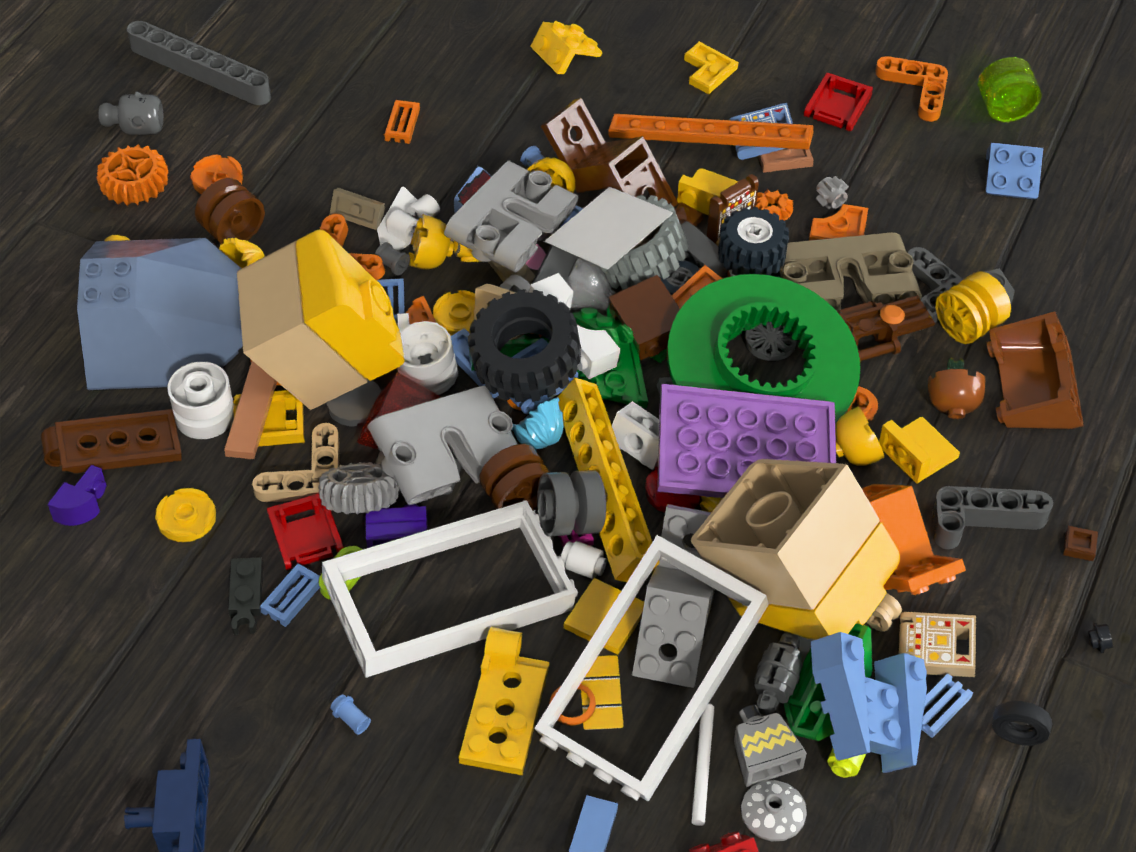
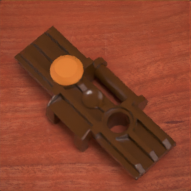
M918 295L884 305L882 302L875 303L870 301L837 311L848 325L857 346L860 338L872 334L877 342H884L880 345L858 350L860 362L888 353L898 354L901 352L898 336L935 325L934 320Z

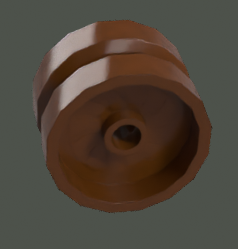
M232 178L220 179L211 184L201 194L195 208L196 221L221 244L224 243V239L228 238L250 240L259 230L265 215L264 205L238 180Z
M518 444L505 448L492 456L483 466L479 477L480 484L489 497L492 498V503L496 509L527 500L532 511L538 510L537 491L540 477L543 473H550V471L543 464V460L533 446Z

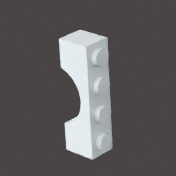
M559 273L530 285V293H533V290L543 291L544 296L551 294L558 298V302H564L570 310L573 290ZM577 325L581 344V361L577 365L578 370L582 371L588 379H591L617 367L620 348L605 330H589Z

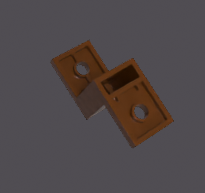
M582 98L575 99L541 125L558 159L565 162L572 169L575 176V190L577 193L612 187L637 198V196L644 195V191L647 189L650 195L657 196L658 201L663 198L667 200L668 204L671 203L673 207L679 204L644 137L605 143ZM571 128H574L577 134L575 141L570 136Z

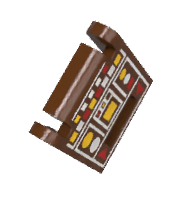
M750 174L746 179H742L722 191L720 198L714 196L710 199L707 237L715 244L720 238L721 225L727 216H731V213L734 211L740 212L741 208L747 207V209H752V207H756L759 181L755 175Z

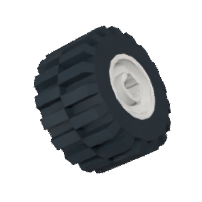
M746 207L741 208L740 212L734 211L731 213V216H727L721 225L718 247L719 260L721 263H724V268L732 270V274L735 276L744 274L771 276V272L776 274L785 263L789 240V230L786 227L785 221L779 220V215L776 213L771 214L769 213L770 210L767 209L758 210V207L747 209Z

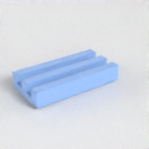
M948 673L926 695L924 710L946 688L949 689L923 716L921 730L931 738L971 699L973 694L969 689L966 691L962 689L963 685L959 681L953 682V677ZM955 694L959 696L956 702L931 727L927 724Z

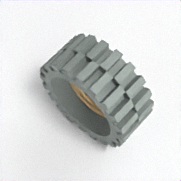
M644 195L637 196V198L671 211L673 214L608 270L595 264L604 283H610V286L615 289L621 285L622 290H625L656 275L665 280L670 276L668 272L670 269L676 271L680 267L678 261H684L686 257L684 251H688L687 239L674 207L671 203L668 204L667 200L661 198L658 201L657 196L650 195L648 200L645 199Z

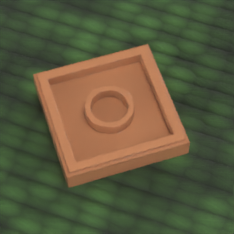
M786 148L758 156L763 173L813 167L814 161L810 149Z

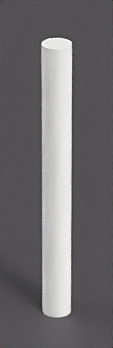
M712 704L706 706L700 718L691 822L695 826H703L705 824L714 706Z

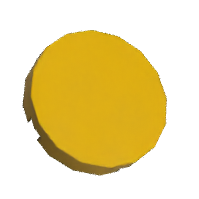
M458 290V293H446L436 301L433 307L434 319L436 323L446 328L450 336L464 328L470 333V326L474 320L475 293Z
M182 488L174 491L173 495L169 497L166 495L161 499L156 508L155 519L160 532L168 539L177 542H191L202 538L212 529L216 521V509L213 501L204 491L194 488Z

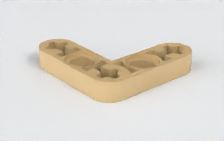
M322 423L313 429L312 470L260 473L253 479L252 483L255 497L262 502L294 501L318 494L319 478L329 469L338 468L339 435L337 428L333 424ZM324 435H329L328 446H323L322 439ZM329 456L333 458L330 464L322 465L318 463V460L322 457ZM295 481H300L304 484L299 490L288 488L289 484ZM309 482H313V488L309 487ZM279 483H282L283 490H279ZM265 485H270L268 490H263Z

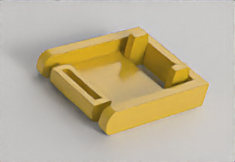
M288 390L274 391L258 447L305 443L303 403ZM241 394L234 396V417L241 398ZM297 409V422L296 420H287L286 410Z

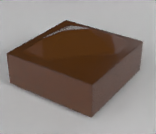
M683 202L674 209L680 224L688 221L696 227L703 220V213Z

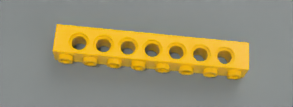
M574 377L558 396L559 407L563 412L564 428L578 470H596L602 478L606 495V518L600 536L614 579L628 582L652 544V539L599 388L595 383ZM659 560L653 570L660 564Z

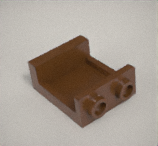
M658 275L608 297L610 313L614 320L619 319L622 324L632 328L634 334L633 342L637 347L640 360L656 356L662 350L667 349L669 333L680 308Z

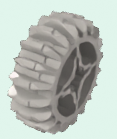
M372 462L349 463V465H339L338 468H331L322 474L318 485L319 497L326 509L334 510L336 513H356L357 515L364 512L380 511L381 508H388L390 504L396 502L400 489L395 481L396 478L388 476L383 471L381 463L373 464Z

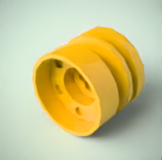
M982 271L969 275L958 285L952 286L949 290L941 293L936 299L935 306L937 317L942 327L949 336L963 344L975 342L979 337L984 336L989 329L996 328L1010 317L1011 312L1010 299L1004 287L992 275Z

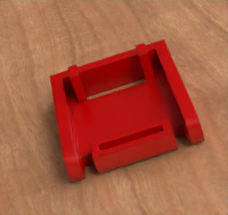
M826 73L807 104L804 116L809 118L811 114H814V120L841 129L845 124L847 125L846 130L851 132L872 97L873 87ZM838 89L856 95V97H849L834 92V90Z
M319 493L267 508L268 517L286 570L292 569L291 561L293 560L296 561V564L303 566L333 557L331 549L336 548L338 553L344 548L331 510L326 509L322 505ZM311 509L314 511L315 515L286 522L287 516Z

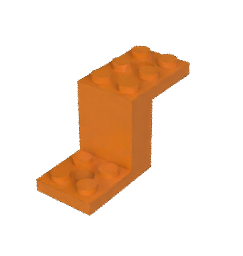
M871 484L861 488L879 517V522H882L900 555L897 568L883 585L885 590L896 589L897 592L907 591L911 595L921 594L929 590L928 585L936 582L944 584L954 581L956 574L966 571L963 559L933 554L912 486Z

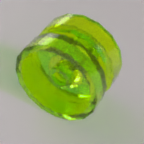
M1007 57L997 60L986 67L979 76L977 85L989 115L997 121L1011 122L1024 118L1033 112L1040 103L1042 96L1040 87L1034 77L1030 64L1022 58Z

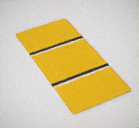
M598 656L581 682L582 685H585L593 692L596 700L595 711L583 723V727L585 730L623 728L618 656ZM581 690L582 712L584 714L589 707L590 700L588 695Z

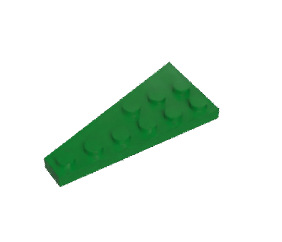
M544 338V340L549 344L550 340L548 338ZM539 339L509 340L500 352L508 357H513ZM633 340L627 344L619 341L617 346L620 348L617 367L591 379H588L582 371L577 370L578 379L597 384L602 399L623 404H629L633 401L640 407L647 409L648 398L639 354ZM469 351L471 370L475 371Z

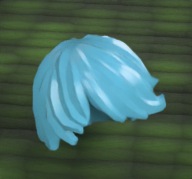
M558 397L540 403L537 406L538 408L530 411L529 415L520 421L519 424H513L512 430L521 444L531 445L534 449H543L559 441L563 433L564 424L563 412L560 410Z

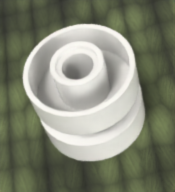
M210 362L190 363L174 372L168 382V394L178 429L186 436L195 439L214 438L228 430L234 420V403L226 372L218 365Z

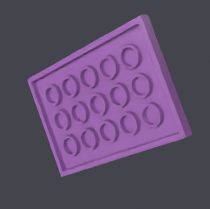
M669 384L661 385L658 492L724 498L753 462L760 459L836 463L835 402Z

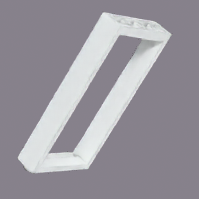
M527 500L322 562V580L365 678L486 639L490 627L511 631L572 611L575 597L578 595L574 581L572 579L569 580L565 573V565L562 558L556 556L553 550L551 537L546 536L543 532L539 515L535 513V510L532 511ZM516 528L522 530L555 594L375 651L344 581Z
M657 535L534 728L542 736L539 741L554 751L558 747L568 752L566 758L580 767H583L585 763L595 769L593 774L602 781L610 784L614 780L623 786L620 791L636 801L639 797H642L649 801L768 607L767 596ZM661 558L748 608L643 779L639 781L553 729V726L656 563Z

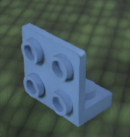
M991 143L986 153V160H989L986 194L1037 199L1039 195L1043 148Z

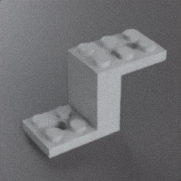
M667 504L661 537L702 559L695 548H690L684 543V536L690 533L695 534L711 512ZM660 558V564L655 568L646 589L632 676L694 688L705 626L713 604L715 589ZM670 643L676 647L677 654L673 657H666L662 654L660 646Z

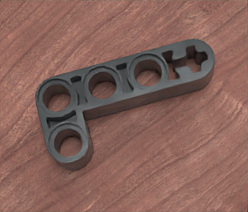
M945 486L938 490L932 509L933 538L939 547L953 549L959 545L965 526L1041 529L1047 524L1053 507V500L1049 494L1042 491Z

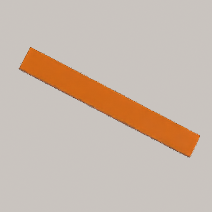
M614 114L608 130L610 138L630 139L643 136L645 140L806 150L810 148L814 132L813 125Z

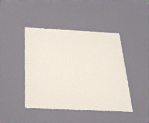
M608 187L546 239L545 242L608 270L670 217L673 212Z

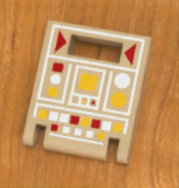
M902 612L900 614L899 654L906 653L924 659L926 671L929 675H946L948 673L951 676L975 677L976 615ZM969 637L968 655L956 654V639L967 640Z

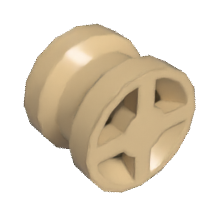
M886 594L866 622L875 630L885 632L891 626V620L898 618L901 614V605L894 597Z

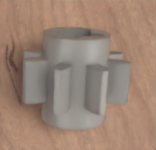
M836 176L833 178L826 177L817 185L816 190L819 195L815 199L828 209L831 207L839 208L848 198L845 190L849 186Z

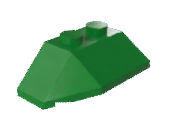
M855 624L848 634L862 639L865 677L870 678L872 674L871 629L869 626ZM810 648L803 662L799 683L796 684L793 695L789 697L788 702L784 703V708L789 723L788 727L794 735L820 741L835 733L829 713H823L821 702L825 701V696L821 683H815Z

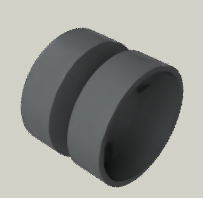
M596 470L574 471L570 477L566 472H550L541 475L537 491V507L540 524L546 536L570 535L573 530L577 534H593L602 531L606 518V495L602 478Z

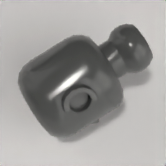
M138 91L135 94H125L120 97L118 106H114L111 103H103L99 106V121L105 127L119 124L120 129L127 135H155L163 127L162 102L158 96L153 94H141Z

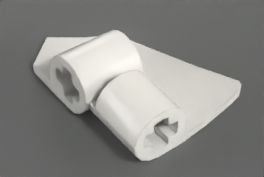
M401 187L377 228L380 245L388 242L393 246V249L401 252L411 244L414 229L418 219L422 218V214L432 217L439 214L440 207L437 201L428 194L423 195L417 200L405 187Z

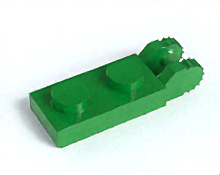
M583 308L581 312L572 313L577 325L589 330H605L617 345L619 341L625 344L631 343L634 338L632 328L626 324L619 325L612 318L599 313L595 308Z

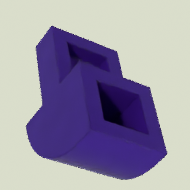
M91 465L75 486L64 482L48 503L54 522L68 526L80 525L92 520L100 513L97 499L102 497L107 487L101 468Z

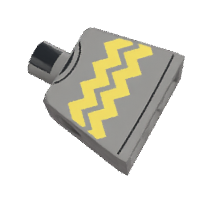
M749 705L740 711L739 714L743 723L736 726L734 744L746 787L803 769L807 753L780 714L773 713L762 717L756 705Z

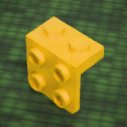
M554 21V23L543 22L530 46L557 74L563 75L575 54L600 57L602 51L597 47V42L588 38L583 33V28L576 24H571L570 26Z
M698 169L692 178L683 175L679 180L677 201L679 204L683 202L699 212L709 215L710 199L714 196L720 198L722 191L739 181L706 169Z

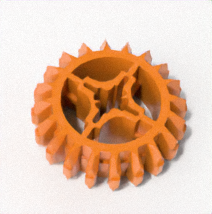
M139 144L135 147L127 145L125 149L117 147V152H108V157L102 158V163L98 165L97 181L100 190L103 192V195L108 197V200H114L117 204L124 202L126 206L130 203H136L138 206L139 202L145 201L148 203L150 197L157 198L158 192H164L165 185H168L169 172L163 156L159 155L157 150H150L149 146L141 148Z

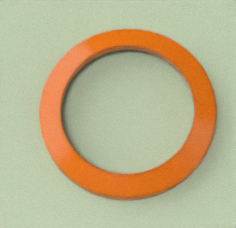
M580 684L577 689L584 691L590 700L587 711L573 718L560 715L557 721L565 725H579L586 722L593 715L596 708L593 692L585 685ZM560 687L553 692L549 704L555 697Z

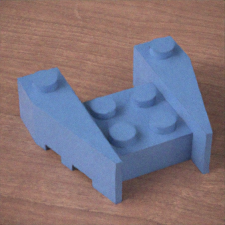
M838 632L811 641L813 676L815 683H821L825 701H822L821 705L823 713H829L835 734L830 735L836 760L840 761L873 752L881 755L883 773L916 766L927 693V671L924 659L902 653L875 661L874 680L865 677L864 648L861 638Z

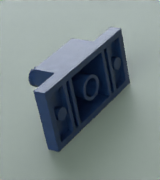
M187 739L186 752H181L180 756L181 770H158L155 806L125 808V814H128L124 815L125 828L153 827L152 834L159 852H204L210 768L201 739Z

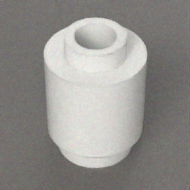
M568 541L561 554L567 570L591 579L597 575L601 576L607 564V558H604L603 550L578 541L574 543Z

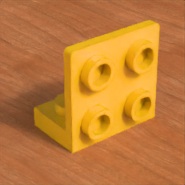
M919 417L903 428L899 427L892 419L882 426L879 439L882 450L916 484L959 457L960 452L923 417Z

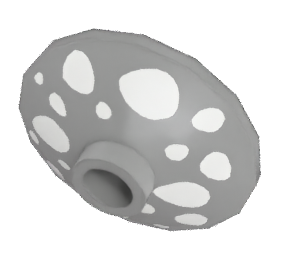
M777 780L762 781L753 785L744 795L741 804L742 820L747 828L757 837L771 842L785 841L796 836L803 828L807 815L806 804L799 791L791 785ZM769 803H778L781 807L772 808Z

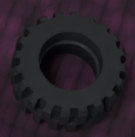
M526 289L518 290V293L514 294L507 292L502 294V298L498 300L494 298L487 303L488 307L486 309L481 308L476 314L477 320L474 319L472 321L468 336L469 351L478 379L482 384H485L492 394L498 392L499 398L509 400L511 397L515 399V402L524 403L525 399L532 398V402L539 401L541 396L547 395L550 397L556 394L557 388L563 389L569 384L568 377L573 378L578 370L577 365L581 361V344L574 315L570 313L569 307L564 302H558L557 297L551 294L544 296L543 291L533 290V293L527 292ZM521 334H539L550 340L544 350L528 358H512L500 352L510 339Z

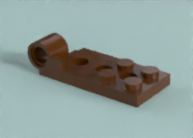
M172 409L55 422V426L49 427L41 433L45 463L53 467L61 466L62 471L82 473L86 472L91 465L107 470L182 460ZM144 435H151L155 439L151 441H144L141 439V437ZM121 438L124 439L126 442L117 445L113 444L111 441L113 439ZM85 442H93L96 444L92 448H84L81 446Z

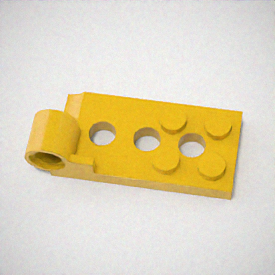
M490 627L488 631L485 654L481 665V676L462 743L459 764L523 776L550 662L519 656L522 643L521 632ZM509 678H516L521 682L516 688H508L503 683ZM502 705H508L514 709L510 715L506 716L498 714L496 710ZM494 733H502L507 739L502 743L496 744L491 742L489 737Z

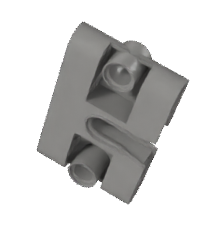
M507 161L450 218L444 235L471 249L473 257L483 262L492 260L516 273L538 250L539 247L536 243L542 232L552 235L573 212L578 201V195L558 185L551 187L552 178L546 172L533 171L530 173L529 170L511 161Z
M479 386L382 415L371 421L367 426L379 450L385 456L381 464L383 471L388 476L396 478L395 481L408 505L452 491L451 485L460 481L457 465L447 444H449L457 460L475 483L480 482L479 475L481 470L492 456L512 445H518L511 432L513 428L512 419L505 412L499 410L486 386Z

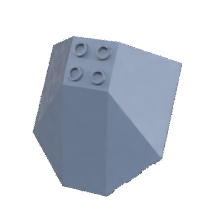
M206 238L96 241L80 259L77 303L87 389L168 387V382L174 372L187 364L210 362L223 368L239 353L238 350L243 346L237 271L242 268Z

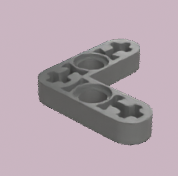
M914 247L908 251V254L912 256L914 261L912 267L913 274L933 290L920 300L934 322H937L939 319L936 308L930 303L936 301L941 293L949 290L952 286L958 285L963 279L925 248ZM939 273L943 275L944 278L935 279L931 276V274Z

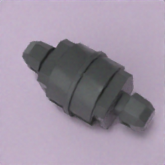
M785 632L781 636L779 643L773 642L769 644L768 649L764 651L763 657L758 663L754 685L759 695L757 707L761 714H773L779 702L787 703L789 697L793 695L796 684L799 683L803 663L800 651L798 650L800 644L798 635Z

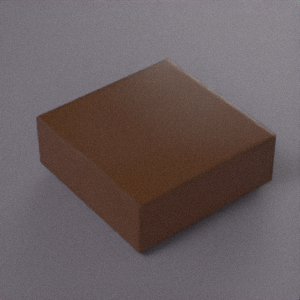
M1068 525L1063 555L1094 561L1098 532Z

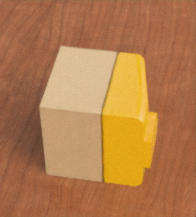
M315 230L237 271L243 353L310 410L367 383L368 380L376 379L403 365L405 360L401 333L394 319L392 305L386 291L326 231Z
M760 459L753 462L691 538L693 546L705 562L767 596L769 605L758 623L813 640L838 632L848 634L855 624L864 625L887 594L883 585L897 568L900 560L897 547L882 522H879V517L847 464L773 459ZM727 596L738 614L742 617L748 607Z

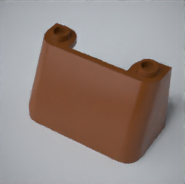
M1056 312L989 329L991 341L987 342V348L990 357H996L999 364L1004 398L1000 400V406L996 407L1000 424L1005 423L1008 428L1075 429L1083 427V417L1071 350Z

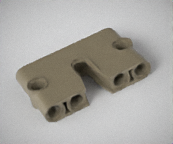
M891 232L790 242L787 246L785 263L779 270L781 278L810 289L826 300L836 311L841 310V300L844 296V276L850 277L854 281L857 293L864 303L873 301L875 303L882 302L884 305L917 295L920 299L922 298L916 277L912 271L913 258L906 252L902 238L898 233Z

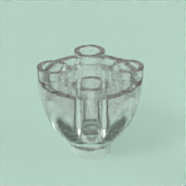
M578 257L571 274L568 275L565 281L573 290L570 309L601 308L606 311L609 307L608 297L616 292L611 290L605 274L596 264Z

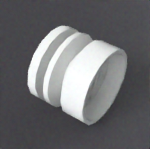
M428 321L416 322L404 327L400 333L405 361L402 366L398 367V373L405 390L420 397H432L446 392L455 383L458 376L457 362L450 334L446 328L438 323Z

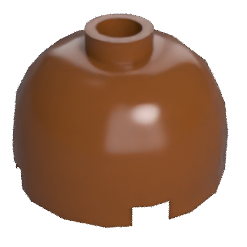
M949 369L935 372L934 379L931 375L928 377L930 401L940 412L948 414L949 418H964L965 414L973 412L983 402L985 376L979 372H976V377L968 375V370Z

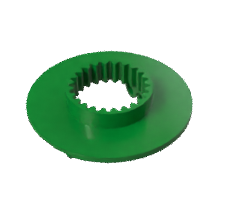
M744 274L727 277L708 284L692 295L681 307L673 321L668 337L667 363L674 385L835 402V423L847 412L858 389L860 357L856 342L848 325L840 314L818 294L800 284L780 277ZM768 322H772L773 328L781 325L783 326L784 333H793L792 340H800L799 349H805L802 357L806 359L804 370L801 375L796 376L794 382L788 380L785 387L780 382L776 384L775 388H772L769 382H766L764 386H760L759 381L756 379L753 382H749L747 374L740 376L738 375L740 369L738 367H731L733 359L727 358L729 349L726 348L728 341L736 338L743 330L754 329L761 323L766 326Z

